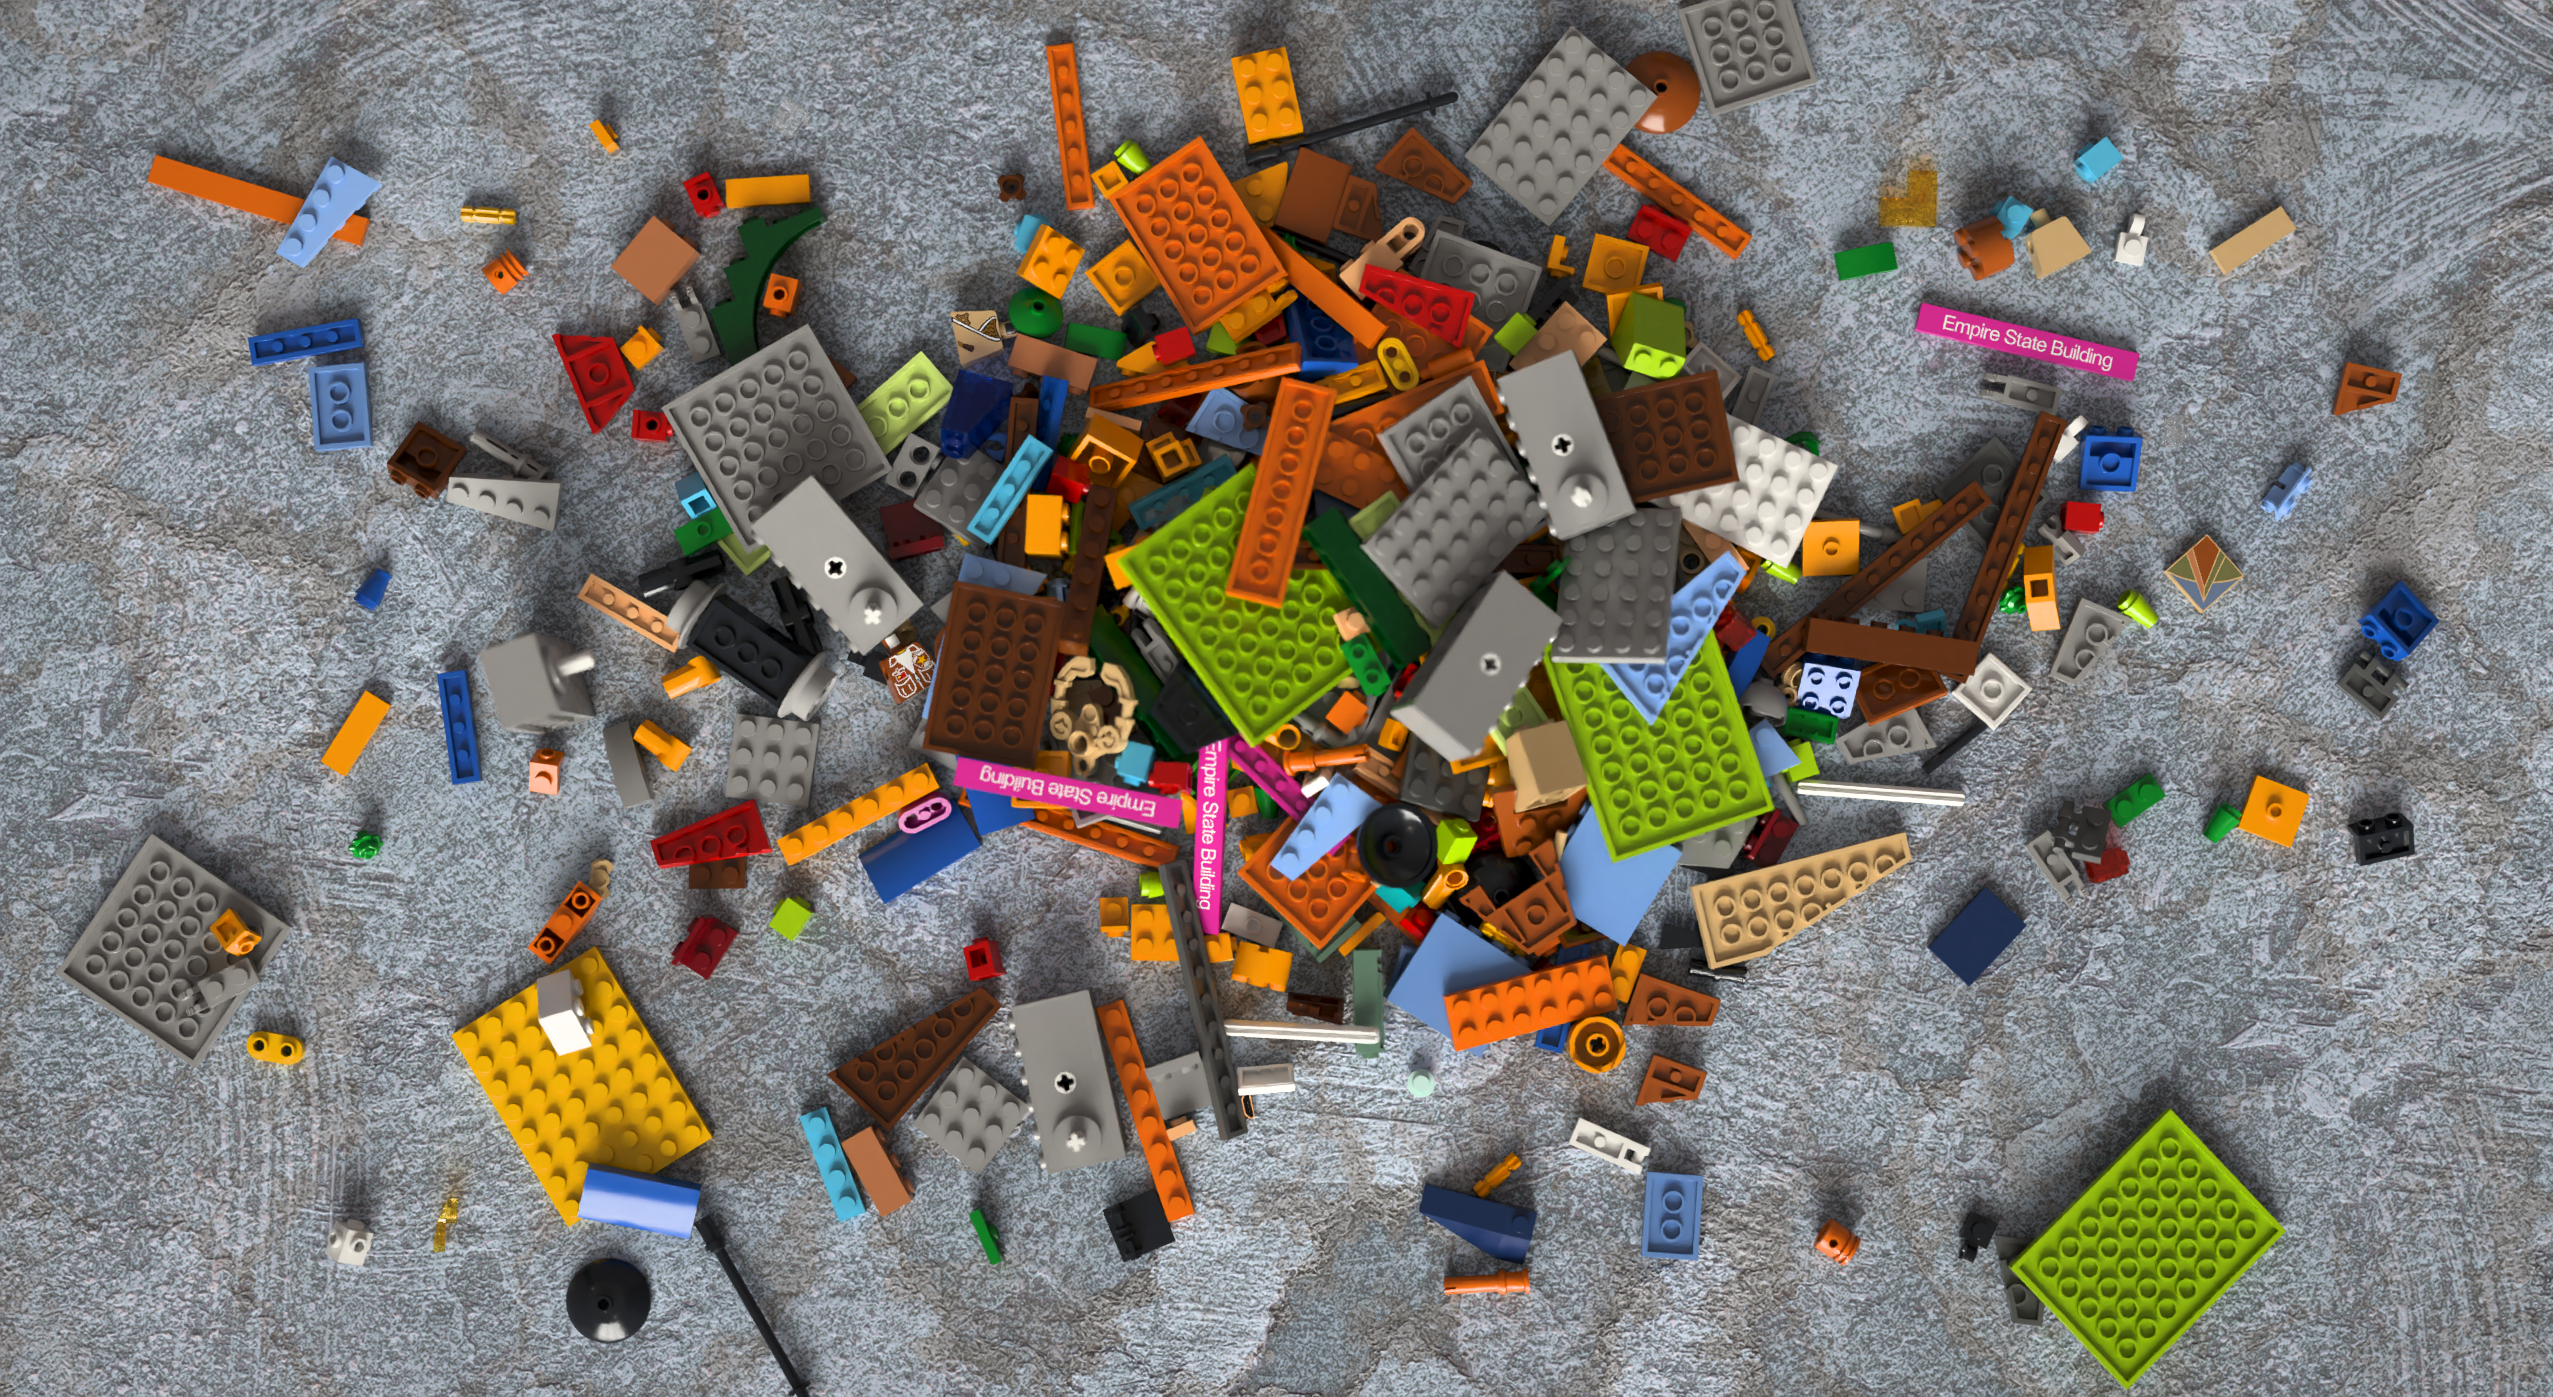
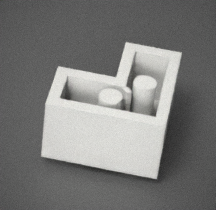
M570 969L537 979L539 1021L559 1056L592 1046L591 1034L595 1032L592 1019L590 1017L586 1018L584 1015V1007L580 1000V995H583L582 984L579 979L573 977Z

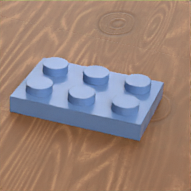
M361 362L309 367L315 451L323 452L374 447L367 364Z
M1646 1171L1641 1257L1698 1261L1703 1175Z

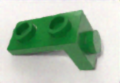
M1569 555L1561 562L1556 559L1545 570L1548 573L1545 577L1540 574L1529 585L1532 589L1531 593L1554 613L1557 611L1558 594L1548 584L1572 560Z
M1364 633L1340 646L1366 696L1373 694L1376 697L1389 690L1387 685L1392 683Z

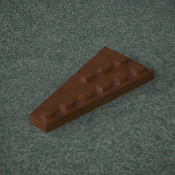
M982 986L826 1075L889 1132L997 1013L1003 1004Z

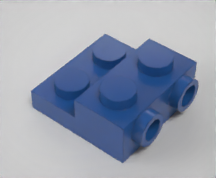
M2090 425L2089 430H2081L2078 454L2081 461L2077 487L2080 490L2136 492L2142 436L2138 432H2134L2135 429L2128 426H2119L2117 431H2106L2107 427Z
M2400 580L2379 601L2372 604L2358 622L2362 626V633L2379 643L2381 653L2386 658L2394 659L2397 662L2409 656L2437 625L2439 620Z

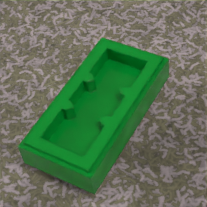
M719 507L674 530L687 557L734 533Z
M1788 706L1786 723L1784 726H1780L1779 734L1834 745L1839 717Z
M982 1206L973 1209L969 1216L990 1264L995 1265L1004 1258L997 1243V1240L1000 1239L998 1230L994 1223L989 1224Z

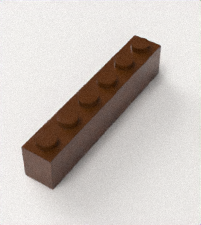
M1090 484L1059 638L1060 653L1087 657L1106 563L1104 556H1107L1116 512L1118 489Z
M1815 613L1814 618L1806 617L1801 651L1974 676L1979 642L1971 641V635L1955 633L1954 638L1943 637L1944 631L1927 629L1926 634L1915 633L1916 627L1899 625L1898 630L1887 629L1888 623L1871 621L1870 626L1859 625L1860 619L1843 617L1842 622L1831 621L1832 615Z

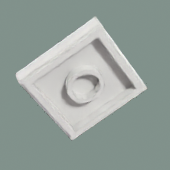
M1989 652L1975 667L1974 676L1969 675L1966 684L1960 683L1951 694L1983 720L1992 730H1995L2033 688L1992 652Z

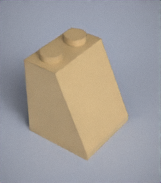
M1549 719L1539 723L1538 727L1531 728L1530 725H1524L1514 730L1515 734L1506 740L1511 784L1517 789L1514 807L1516 813L1564 801L1589 784L1566 720L1555 722L1554 719Z

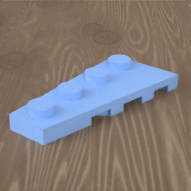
M331 156L276 253L304 268L328 243V239L346 224L345 221L356 210H359L366 203L365 200L374 191L376 192L382 184Z
M1222 387L1209 392L1185 430L1261 456L1269 427L1267 429H1262L1261 427L1254 428L1251 432L1244 430V416L1241 414L1240 408L1248 403ZM1253 414V419H1257L1258 415Z
M1766 718L1748 731L1764 779L1801 763Z
M1336 772L1330 784L1322 791L1270 865L1294 881L1357 828L1373 810L1383 805Z

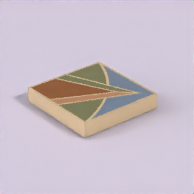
M2208 534L2202 536L2163 571L2199 613L2207 610L2244 577L2243 573Z

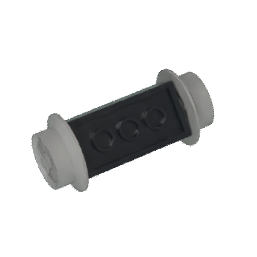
M699 579L694 581L678 599L666 621V626L679 634L678 648L685 649L687 646L766 701L779 708L778 717L783 718L790 713H794L805 722L808 721L824 703L838 679L836 673L825 667L826 653L822 651L817 656L813 655L726 595L727 585L725 583L711 588Z

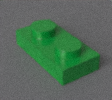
M2146 773L2103 803L2102 807L2105 810L2112 811V821L2117 828H2121L2166 795L2152 775Z

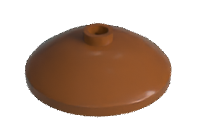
M1652 51L1636 57L1626 66V71L1658 96L1635 124V128L1645 133L1662 135L1677 131L1690 121L1699 105L1700 84L1694 69L1687 61L1670 52ZM1662 84L1665 86L1666 91L1663 93L1658 92L1656 86Z

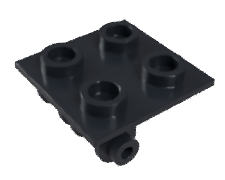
M1155 1189L1102 1210L1123 1262L1136 1260L1143 1254L1176 1241Z

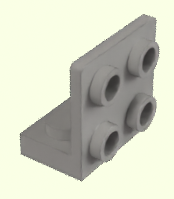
M1199 1049L1145 1067L1146 1076L1151 1082L1164 1120L1212 1104Z

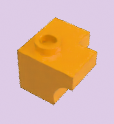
M1170 431L1146 443V447L1164 483L1202 465V461L1190 438L1180 442L1176 441Z

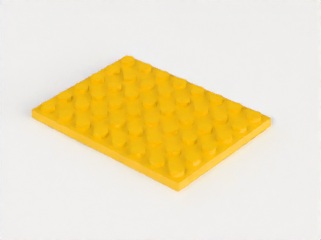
M598 946L592 947L551 973L554 974L570 969L573 977L580 980L583 987V995H580V1000L584 1007V1015L586 1018L590 1017L592 1019L595 1032L591 1034L592 1046L558 1055L539 1021L537 982L451 1035L568 1227L583 1219L578 1218V1212L590 1162L655 1174L714 1137Z

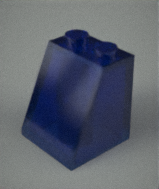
M959 369L941 425V453H945L953 459H969L1009 417L1011 397H1014V383Z

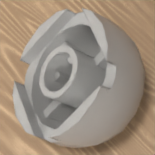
M1758 678L1757 682L1750 683L1749 687L1740 697L1738 704L1745 722L1756 723L1757 725L1766 718L1768 721H1773V727L1785 725L1788 714V702L1781 689L1773 686L1774 682L1772 680Z

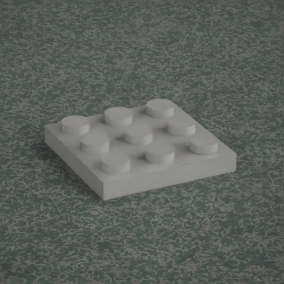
M959 439L916 499L913 507L984 552L989 544L969 531L967 527L1004 473L1005 467Z
M736 713L725 797L810 807L821 724Z
M963 1056L914 1121L913 1125L980 1175L1027 1113L1028 1107L1027 1102L966 1056Z

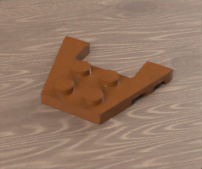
M1513 784L1489 787V794L1493 801V811L1498 822L1497 828L1502 849L1507 858L1529 855L1532 849L1547 839L1552 838L1554 842L1557 830L1567 832L1571 824L1574 823L1588 796L1586 787H1583L1564 801L1517 813L1514 809L1517 789Z
M1552 838L1547 839L1529 852L1544 878L1502 906H1496L1482 884H1479L1459 898L1462 904L1466 907L1469 906L1479 914V917L1501 931V934L1529 955L1577 923Z

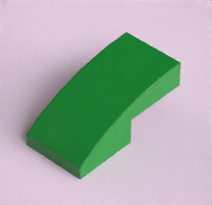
M1892 242L1855 248L1834 254L1839 281L1863 278L1868 275L1892 272L1898 269Z
M1069 322L1063 348L1087 356L1093 355L1118 361L1123 357L1127 334Z

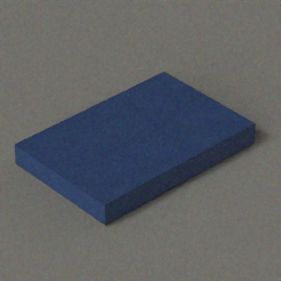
M1984 886L1927 948L1960 980L1970 987L2027 925Z

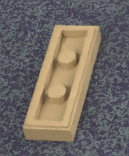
M2280 206L2218 245L2209 253L2223 275L2296 230V227L2283 207Z

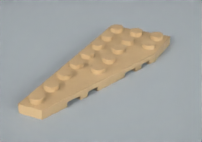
M1898 832L1689 886L1709 968L1715 969L1767 955L1784 941L1790 940L1807 926L1814 924L1846 903L1851 897L1863 892L1880 878L1886 877L1912 860L1906 833Z

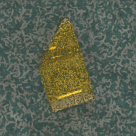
M448 1199L440 1213L435 1229L433 1252H445V1223H457V1199Z

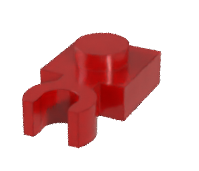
M1420 900L1412 909L1408 910L1399 924L1421 942L1436 920L1434 917L1436 910L1429 908L1427 904Z

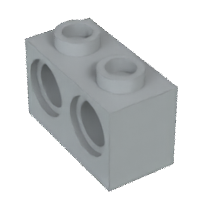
M910 432L892 465L893 471L888 473L884 482L894 489L917 499L929 483L928 478L932 470L936 472L942 464L944 457L941 454L943 451L934 444ZM922 448L928 449L930 453L929 458L925 462H917L915 458L916 452ZM907 473H914L916 475V483L911 487H905L902 483V479Z

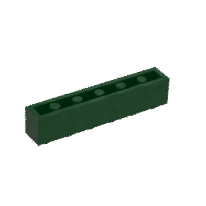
M1333 506L1304 526L1302 533L1354 608L1361 614L1364 622L1397 669L1405 668L1433 648L1429 642L1431 638L1427 631L1419 627L1413 619L1414 613L1411 608L1401 602L1397 596L1398 591L1395 585L1385 579L1380 572L1381 569L1361 548L1360 545L1363 543V540L1358 534L1353 533L1347 525L1348 519L1345 514Z
M1101 604L1096 609L1087 656L1095 658L1096 668L1100 674L1104 663L1110 662L1121 665L1133 685L1135 699L1138 700L1137 705L1134 706L1132 718L1135 719V722L1165 762H1176L1186 754L1149 713L1164 684L1159 678H1155L1149 670L1150 666L1142 655L1139 656L1135 651L1131 638L1126 633H1122L1116 625L1117 622L1114 615L1109 610L1106 611ZM1109 685L1113 692L1116 694V696L1119 698L1116 686Z

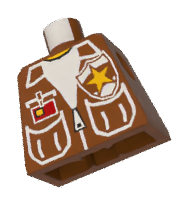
M896 632L882 640L890 655L879 661V665L896 704L902 703L931 684L936 662L918 641H912L904 646Z

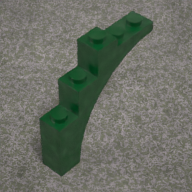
M807 206L798 211L799 215L791 218L783 216L775 219L771 226L768 225L764 217L753 216L745 219L742 222L743 225L737 227L749 258L746 260L744 257L734 259L729 262L730 266L723 268L735 300L732 301L731 298L721 300L715 304V308L710 309L732 366L760 351L757 319L759 302L766 280L776 262L794 242L810 230L827 222L820 207Z

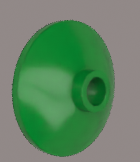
M1030 287L1018 291L1012 297L1008 306V315L1012 325L1021 334L1032 338L1041 339L1053 335L1058 331L1063 321V309L1058 299L1040 288ZM1034 306L1039 307V308L1042 309V310H1041V311H1037V310L1034 308Z

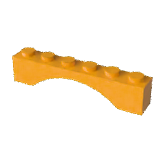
M926 762L776 840L788 865H795L850 834L943 787L931 763Z

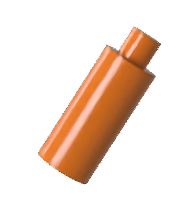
M1468 345L1427 362L1428 367L1418 372L1422 381L1430 378L1434 380L1476 362Z

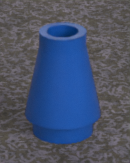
M377 568L355 591L356 596L353 600L365 608L374 611L376 606L380 607L392 576Z

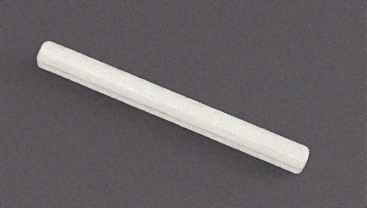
M1801 779L1797 782V793L1953 806H1962L1965 801L1964 792L1957 790Z
M1231 1019L1223 1021L1226 1036L1376 1043L1380 1040V1030L1378 1027Z

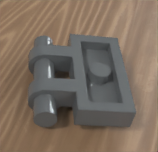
M2364 648L2357 656L2365 662L2364 667L2361 668L2356 663H2351L2334 685L2375 719L2382 720L2399 699L2391 692L2393 687L2403 692L2409 683L2401 678L2402 674L2396 669L2391 670L2381 662L2382 658L2376 653L2372 654ZM2374 671L2384 678L2382 684L2371 676Z
M2064 801L2062 809L2058 811L2057 820L2059 824L2057 830L2053 832L2052 841L2054 845L2052 850L2055 853H2063L2065 847L2073 848L2072 858L2100 864L2112 811L2083 805L2082 814H2076L2074 812L2075 804L2072 801ZM2070 826L2078 827L2077 835L2069 833Z

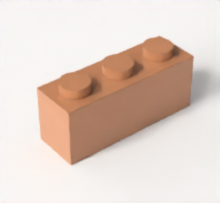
M1018 333L1007 365L1013 370V375L1028 379L1029 375L1040 378V384H1042L1043 375L1069 381L1067 393L1081 397L1082 393L1089 395L1099 361L1096 358Z
M873 1124L841 1142V1145L881 1217H884L915 1198L913 1195L915 1188L909 1177L904 1178L899 1168L902 1165L895 1152L890 1154L885 1145L888 1139L884 1131L880 1127L876 1128Z

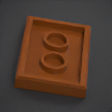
M1300 147L1273 226L1325 245L1353 166Z
M1878 662L1861 669L1855 698L1869 726H1872L1946 696L1948 690L1937 670Z

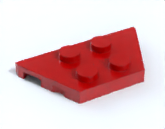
M553 334L552 338L591 431L594 435H597L636 391L618 344L613 337Z

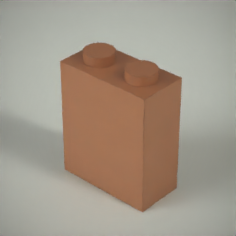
M652 216L611 265V268L657 306H660L670 294L669 291L675 288L701 255L695 250L698 245L686 235L680 238L675 234L676 227L663 217L660 221L655 216Z

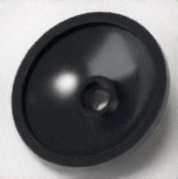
M1390 803L1376 808L1364 819L1358 831L1356 849L1363 870L1373 881L1387 888L1400 889L1419 883L1429 874L1436 861L1438 841L1431 821L1422 811L1408 804ZM1389 841L1393 844L1392 851L1387 849Z
M1501 850L1487 851L1475 856L1465 864L1464 867L1468 875V881L1463 887L1454 890L1455 903L1463 919L1469 925L1471 924L1479 930L1483 919L1469 906L1466 907L1459 900L1461 896L1482 884L1496 906L1500 907L1535 884L1537 880L1530 866L1520 857L1507 858L1504 851ZM1503 891L1505 893L1504 898L1496 900V894Z
M603 1258L585 1265L575 1274L567 1290L566 1308L572 1324L583 1336L599 1343H617L633 1336L646 1322L651 1309V1291L646 1278L634 1265L617 1258ZM601 1299L608 1300V1308H603L600 1305Z

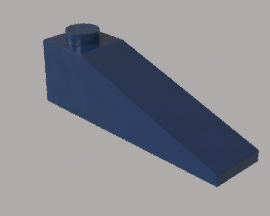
M1426 1183L1419 1212L1493 1258L1523 1265L1537 1217L1535 1209L1489 1198H1480L1476 1195Z

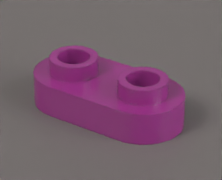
M940 791L931 792L902 807L897 814L900 829L906 833H917L948 817L952 809L948 795Z

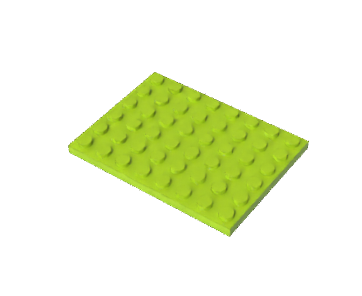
M1252 463L1116 561L1251 748L1257 746L1353 672L1340 649V646L1347 641L1344 642L1333 615L1354 607L1329 571L1292 570L1282 608L1226 595L1225 591L1257 470ZM1301 532L1299 541H1307V539ZM1371 630L1364 633L1376 654L1383 650V647Z
M1713 628L1707 634L1698 652L1651 726L1599 663L1553 662L1551 659L1552 643L1547 644L1543 650L1545 655L1542 660L1562 719L1567 721L1589 783L1585 787L1612 864L1775 809Z
M2166 1108L2008 1267L2123 1388L2128 1390L2286 1230L2171 1109Z

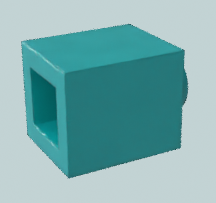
M1420 881L1411 887L1400 889L1387 888L1381 885L1374 892L1400 914L1407 906L1412 909L1420 901L1422 895L1419 892L1425 883Z

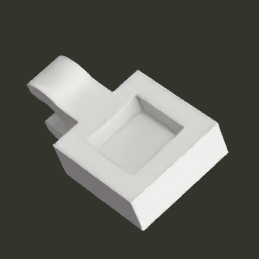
M2134 214L2130 216L2127 233H2118L2113 261L2137 266L2143 265L2148 237L2140 236L2144 227L2145 215Z
M2081 414L2076 416L2065 427L2053 458L2057 463L2079 443L2074 436L2089 423Z

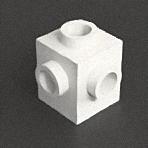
M348 1219L347 1223L336 1221L333 1230L328 1236L325 1254L339 1263L363 1266L367 1251H369L372 1245L373 1233L364 1228L365 1224L358 1220Z

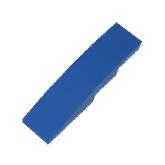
M1750 625L1743 626L1734 651L1727 652L1724 659L1738 702L1744 691L1749 687L1771 638Z

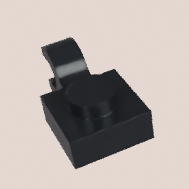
M872 650L870 657L866 655L863 656L861 653L850 651L847 660L865 667L863 676L887 685L879 661L888 655Z
M1970 1211L1959 1234V1237L1966 1241L1958 1258L1973 1264L1978 1247L1987 1250L1998 1224Z

